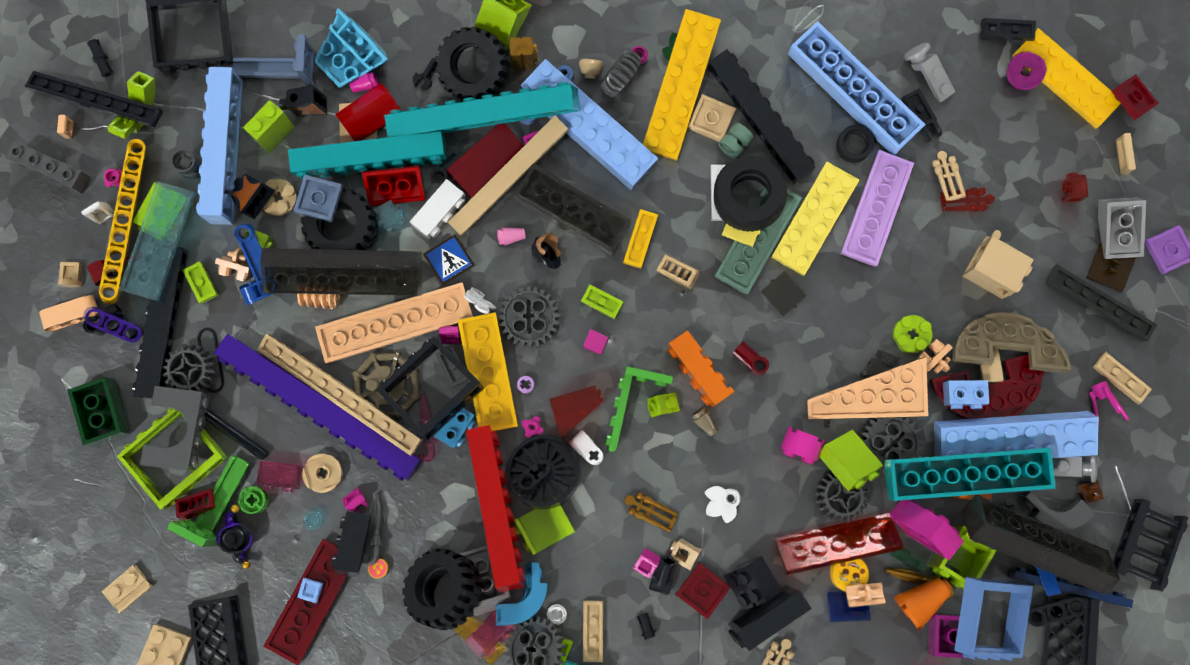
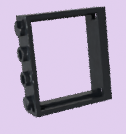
M145 0L153 67L161 70V72H172V69L178 68L181 71L191 70V67L207 69L209 65L227 67L229 63H233L226 0ZM218 5L224 56L165 62L158 10Z
M433 336L431 339L426 340L417 352L412 353L402 366L397 367L388 379L383 380L376 390L427 443L484 387ZM438 349L470 382L420 428L389 393Z
M787 585L781 588L783 591L770 601L753 607L729 623V635L741 648L745 647L748 651L752 650L812 609L801 591Z

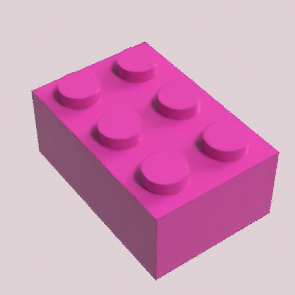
M914 499L911 501L900 500L889 514L907 536L947 560L951 559L964 542L959 537L960 532L949 525L950 521L941 514L937 516L929 507L924 509Z

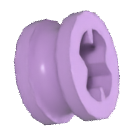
M522 376L517 381V388L521 393L528 394L534 388V381L529 376ZM529 380L531 383L529 384L530 388L528 390L526 388L522 389L520 387L522 385L521 381L527 382Z

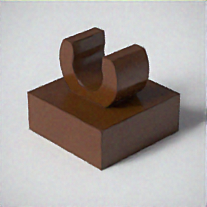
M1098 480L1095 483L1090 481L1076 485L1080 498L1086 504L1104 499Z

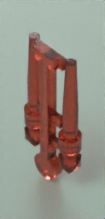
M984 187L965 190V198L954 201H946L943 191L940 192L942 211H985L988 208L987 204H992L995 198L991 194L980 198V195L986 193ZM956 190L957 195L961 194L960 190ZM969 194L971 196L977 195L976 198H969ZM966 203V206L946 207V204Z

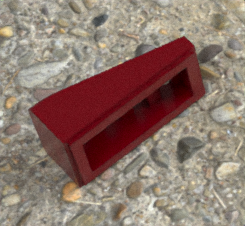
M211 488L175 499L176 518L186 521V519H192L215 508L214 489ZM207 496L209 498V504H206L205 497Z

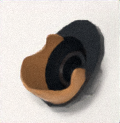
M552 233L535 238L531 251L532 257L537 263L542 266H548L551 269H558L560 267L561 251L557 248L558 238Z

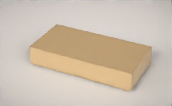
M1124 133L1116 139L1120 174L1128 175L1136 170L1131 133Z

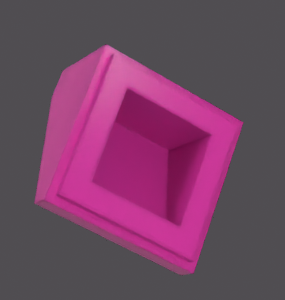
M590 329L583 348L601 355L608 337Z
M644 548L633 569L650 579L661 557Z

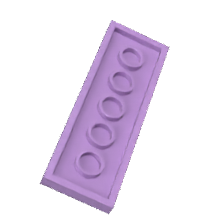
M881 150L877 151L840 254L874 267L878 266L912 171L913 162Z

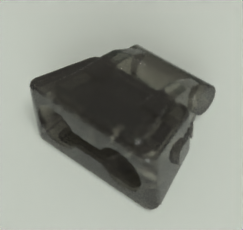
M878 349L875 359H871L866 364L860 376L868 378L898 366L900 358ZM882 359L891 362V364L882 362Z

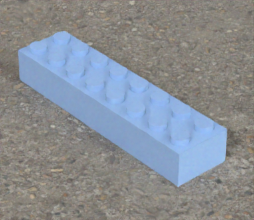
M818 21L791 45L788 55L861 126L867 128L872 136L890 154L895 156L925 126V123Z
M545 59L520 85V89L531 88V90H538V86L543 85L557 87V83L568 82L575 87L577 86ZM578 88L581 111L556 116L569 129L566 134L632 191L655 166L658 158ZM553 115V116H547V117H548L549 119H552L555 115Z
M209 67V73L206 74V84L208 87L204 95L206 110L203 111L205 128L202 129L204 142L200 150L202 165L199 167L201 183L198 184L200 198L199 202H197L196 210L198 215L210 224L233 225L235 203L230 193L235 187L234 181L237 177L243 81L232 67Z
M1089 411L934 421V456L1051 448L1052 458L1098 455L1099 417Z

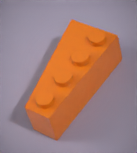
M688 330L668 343L669 349L667 351L673 359L676 358L680 363L678 365L679 369L684 375L688 374L691 379L689 381L695 391H700L702 394L700 398L706 406L713 408L735 392L731 386L729 388L725 386V378L721 373L714 372L712 361L706 355L703 357L701 354L703 353L702 348Z

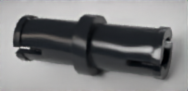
M99 39L89 40L87 45L92 52V59L97 64L101 76L105 78L112 76L114 72L108 62L109 57L104 53Z

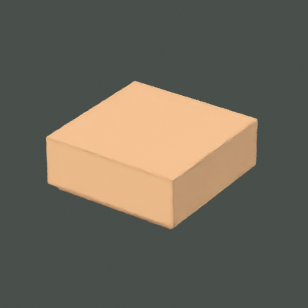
M59 115L57 133L65 139H72L74 121L66 115Z

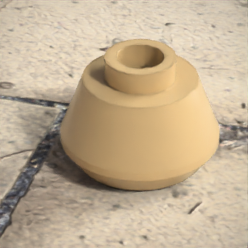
M581 59L579 61L581 74H585L584 78L595 79L596 75H600L604 67L603 62L600 60Z

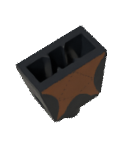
M314 85L288 89L286 91V98L279 100L281 110H290L296 116L327 115V97Z
M244 174L242 177L235 179V187L230 196L241 213L255 219L275 190L248 174Z

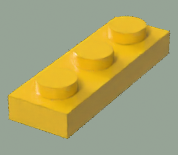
M640 209L623 264L639 269L642 268L658 214Z

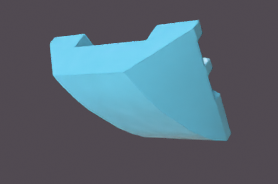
M337 8L333 24H330L328 36L323 41L314 62L341 88L389 59L385 51L357 22Z

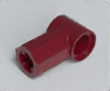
M744 341L732 353L755 376H763L769 368L768 360L760 356ZM761 362L764 365V370H757L755 363Z

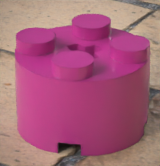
M788 426L780 447L783 449L782 453L795 458V455L801 456L802 461L812 465L814 461L818 462L825 440L821 438L820 442H818L819 437L797 429L791 432L792 427Z

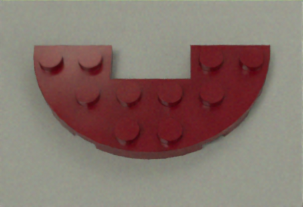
M1028 355L1005 360L1003 364L1008 380L988 385L989 404L983 405V409H970V406H963V409H951V406L946 407L964 419L1018 416L1026 410L1039 394L1044 371L1030 370ZM969 370L929 381L935 394L944 404V382L972 380Z

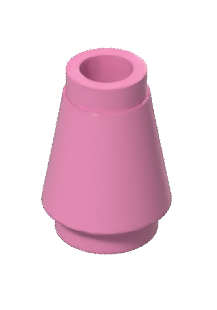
M501 227L500 230H497L499 245L504 244L506 246L525 239L524 228Z

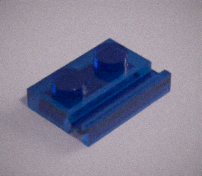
M827 592L830 623L871 620L869 605L849 607L846 592Z

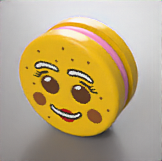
M842 555L831 564L830 579L836 588L846 592V586L867 584L869 570L865 562L859 557Z

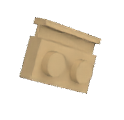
M132 565L101 592L120 614L149 591L153 585L147 581L148 579L136 565Z

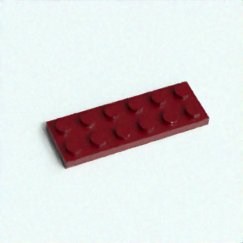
M322 539L263 646L295 665H300L348 577L334 573V567H331L333 555H337L338 548H335V544L326 539ZM303 578L324 583L318 603L297 598Z

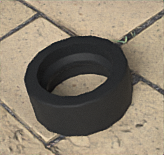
M851 125L845 128L836 142L839 156L851 163L865 160L874 146L871 132L860 125ZM856 134L864 139L866 147L862 153L853 154L845 148L844 141L848 135Z

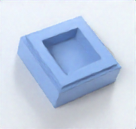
M303 578L297 598L318 603L324 583Z

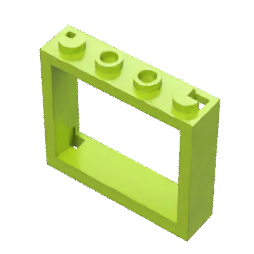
M168 409L167 414L163 418L156 419L151 424V428L139 433L136 436L137 439L132 444L125 445L121 453L117 455L118 459L160 510H168L175 504V499L186 495L228 459L203 428L201 431L202 440L212 450L214 455L164 496L133 457L143 449L144 445L152 442L181 416L184 417L176 409Z

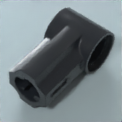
M453 153L442 164L432 169L430 180L434 187L439 188L446 179L452 178L446 169L460 158L457 154ZM441 174L444 176V179L436 181L434 176Z
M116 303L109 304L103 309L121 318L125 316L122 309ZM97 313L95 316L88 317V319L90 321L97 320L99 318V313ZM84 320L83 329L85 332L95 336H102L106 333L97 328L93 330V327ZM111 320V321H109L108 324H107V327L109 328L110 326H112V325H113L115 322H117V321H116V320Z
M661 556L656 573H653L649 590L669 595L673 581L672 577L677 565V561L672 556Z

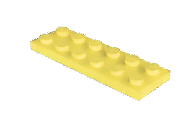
M826 162L771 258L804 276L858 184L859 179Z

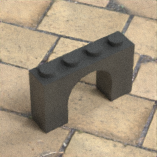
M155 386L151 406L180 411L186 419L187 431L183 440L173 447L163 448L144 445L140 465L194 472L199 462L197 453L198 448L202 445L201 431L206 423L204 414L205 409L209 406L208 394Z

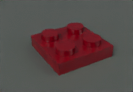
M1136 74L1111 91L1115 95L1116 100L1122 104L1127 114L1134 121L1159 104Z
M698 562L675 595L708 619L730 587Z

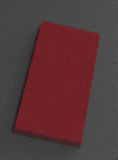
M505 123L497 124L446 170L467 195L473 198L524 145Z

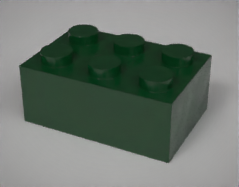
M103 377L67 390L83 446L93 447L130 434L114 379Z

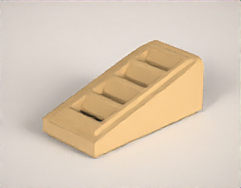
M666 254L656 270L690 290L700 275L697 269ZM669 262H671L672 264L670 265L668 271H665L666 266ZM677 265L678 268H677L676 272L674 273V275L671 274V273L673 272L675 266ZM684 269L685 272L683 273L682 277L679 278L680 273ZM689 273H691V276L689 277L688 281H685Z

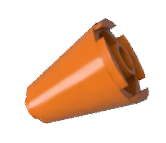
M938 577L899 593L893 598L919 631L949 598L952 587L945 578L941 580Z

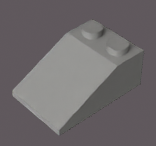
M1138 197L1098 200V223L1104 259L1144 257L1146 200Z
M487 545L459 553L471 559L480 572L478 577H481L482 585H480V589H482L481 596L478 597V606L473 609L474 616L496 610V605L513 604L509 591L500 593L495 588Z

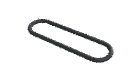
M211 328L202 329L198 333V345L202 346L201 334L204 331H211L214 336L215 348L217 349L218 342L215 331ZM218 361L221 386L217 390L206 388L212 393H217L224 387V377L220 361Z

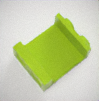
M561 505L551 509H534L515 519L516 524L513 525L517 534L523 535L525 539L523 545L528 553L532 552L533 555L575 532Z

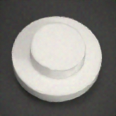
M560 604L552 605L547 611V618L557 625L563 623L567 617L566 609Z

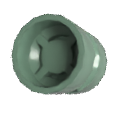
M735 123L728 131L729 135H724L718 143L721 150L734 159H737L743 152V147H747L754 138L752 133L740 123Z

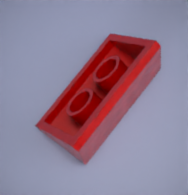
M380 83L335 115L354 141H362L386 125L384 115L391 114L390 111L401 109L389 91Z
M419 165L362 171L368 203L371 206L425 200L423 172Z

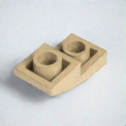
M993 349L994 363L992 365L980 364L981 380H988V383L1003 382L998 349Z

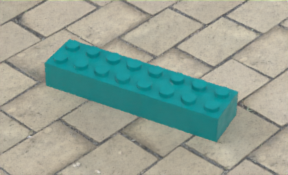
M441 131L288 149L290 172L301 178V180H303L304 175L330 178L332 177L331 174L339 173V176L350 175V172L355 171L362 174V171H369L371 169L399 168L412 164L421 167L425 166V163L432 162L433 165H438L448 158L445 137Z
M1051 448L884 460L888 500L891 501L1056 489Z

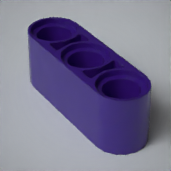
M94 306L86 308L83 313L85 321L92 327L132 343L137 342L141 338L142 332L140 328L128 320ZM91 312H98L99 318L95 321H90L88 315ZM111 320L118 321V325L114 329L107 327L108 322ZM130 328L136 329V334L133 337L126 336V332Z

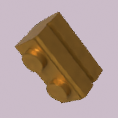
M531 37L510 39V56L514 70H522L523 68L534 69L535 62H538L537 43L533 44Z

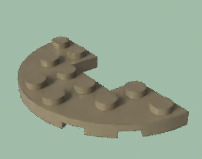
M991 313L977 320L975 319L959 335L953 350L954 362L992 365L994 363L993 349L1028 352L1030 370L1067 374L1071 371L1067 353L1056 342V337L1047 328H1041L1033 323L1032 319L1014 313Z

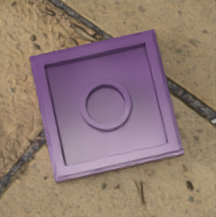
M1180 225L1145 240V245L1161 274H1165L1190 262V242Z

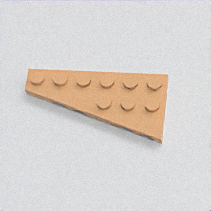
M926 357L807 399L808 419L928 416Z

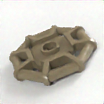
M398 351L396 353H370V356L362 365L352 372L353 391L363 398L369 396L379 409L381 405H390L376 389L383 380L388 379L393 374L398 363L402 366L407 360ZM378 361H393L392 366H380ZM374 363L376 369L368 377L362 375ZM415 369L389 393L396 403L404 395L409 396L400 406L405 412L420 398L419 369ZM411 378V393L407 392L405 388L406 379ZM361 379L366 380V392L361 394ZM395 409L383 411L392 418H402Z

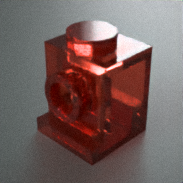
M1076 172L1067 174V178L1063 180L1062 191L1065 193L1062 202H1081L1089 197L1086 175H1078Z

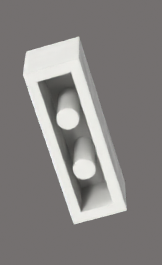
M446 179L410 221L411 225L427 239L435 238L440 233L441 226L444 223L447 224L453 217V212L464 205L465 194Z

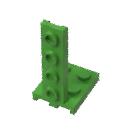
M626 367L624 378L620 377L618 386L619 389H622L620 397L616 396L614 407L617 408L616 416L612 415L610 426L613 427L612 435L608 434L606 445L609 446L608 451L614 452L617 449L632 377L636 376L637 381L646 383L648 379L655 380V385L666 387L667 383L672 384L673 376Z
M232 455L214 487L215 508L200 514L195 522L188 519L186 521L181 519L179 521H171L167 529L201 547L218 546L217 536L214 535V532L251 463Z

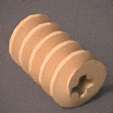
M300 282L297 289L298 303L301 307L305 305L313 307L314 305L316 308L322 306L324 309L330 307V309L334 310L340 299V287L337 286L336 290L333 291L332 285L326 290L324 284H322L320 289H318L317 284H314L313 289H311L310 283H307L305 288H303V284Z

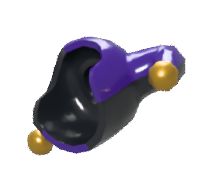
M235 504L232 505L231 510L225 515V526L219 530L217 544L224 553L231 555L237 564L242 565L244 569H248L251 563L246 561L244 551L251 545L252 533L245 524L238 523L237 512H239L240 508Z

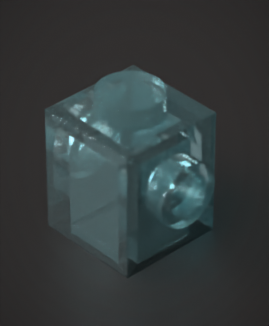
M391 200L374 209L379 217L376 219L381 229L385 228L388 233L398 231L405 224L402 219L405 215L401 208H396Z

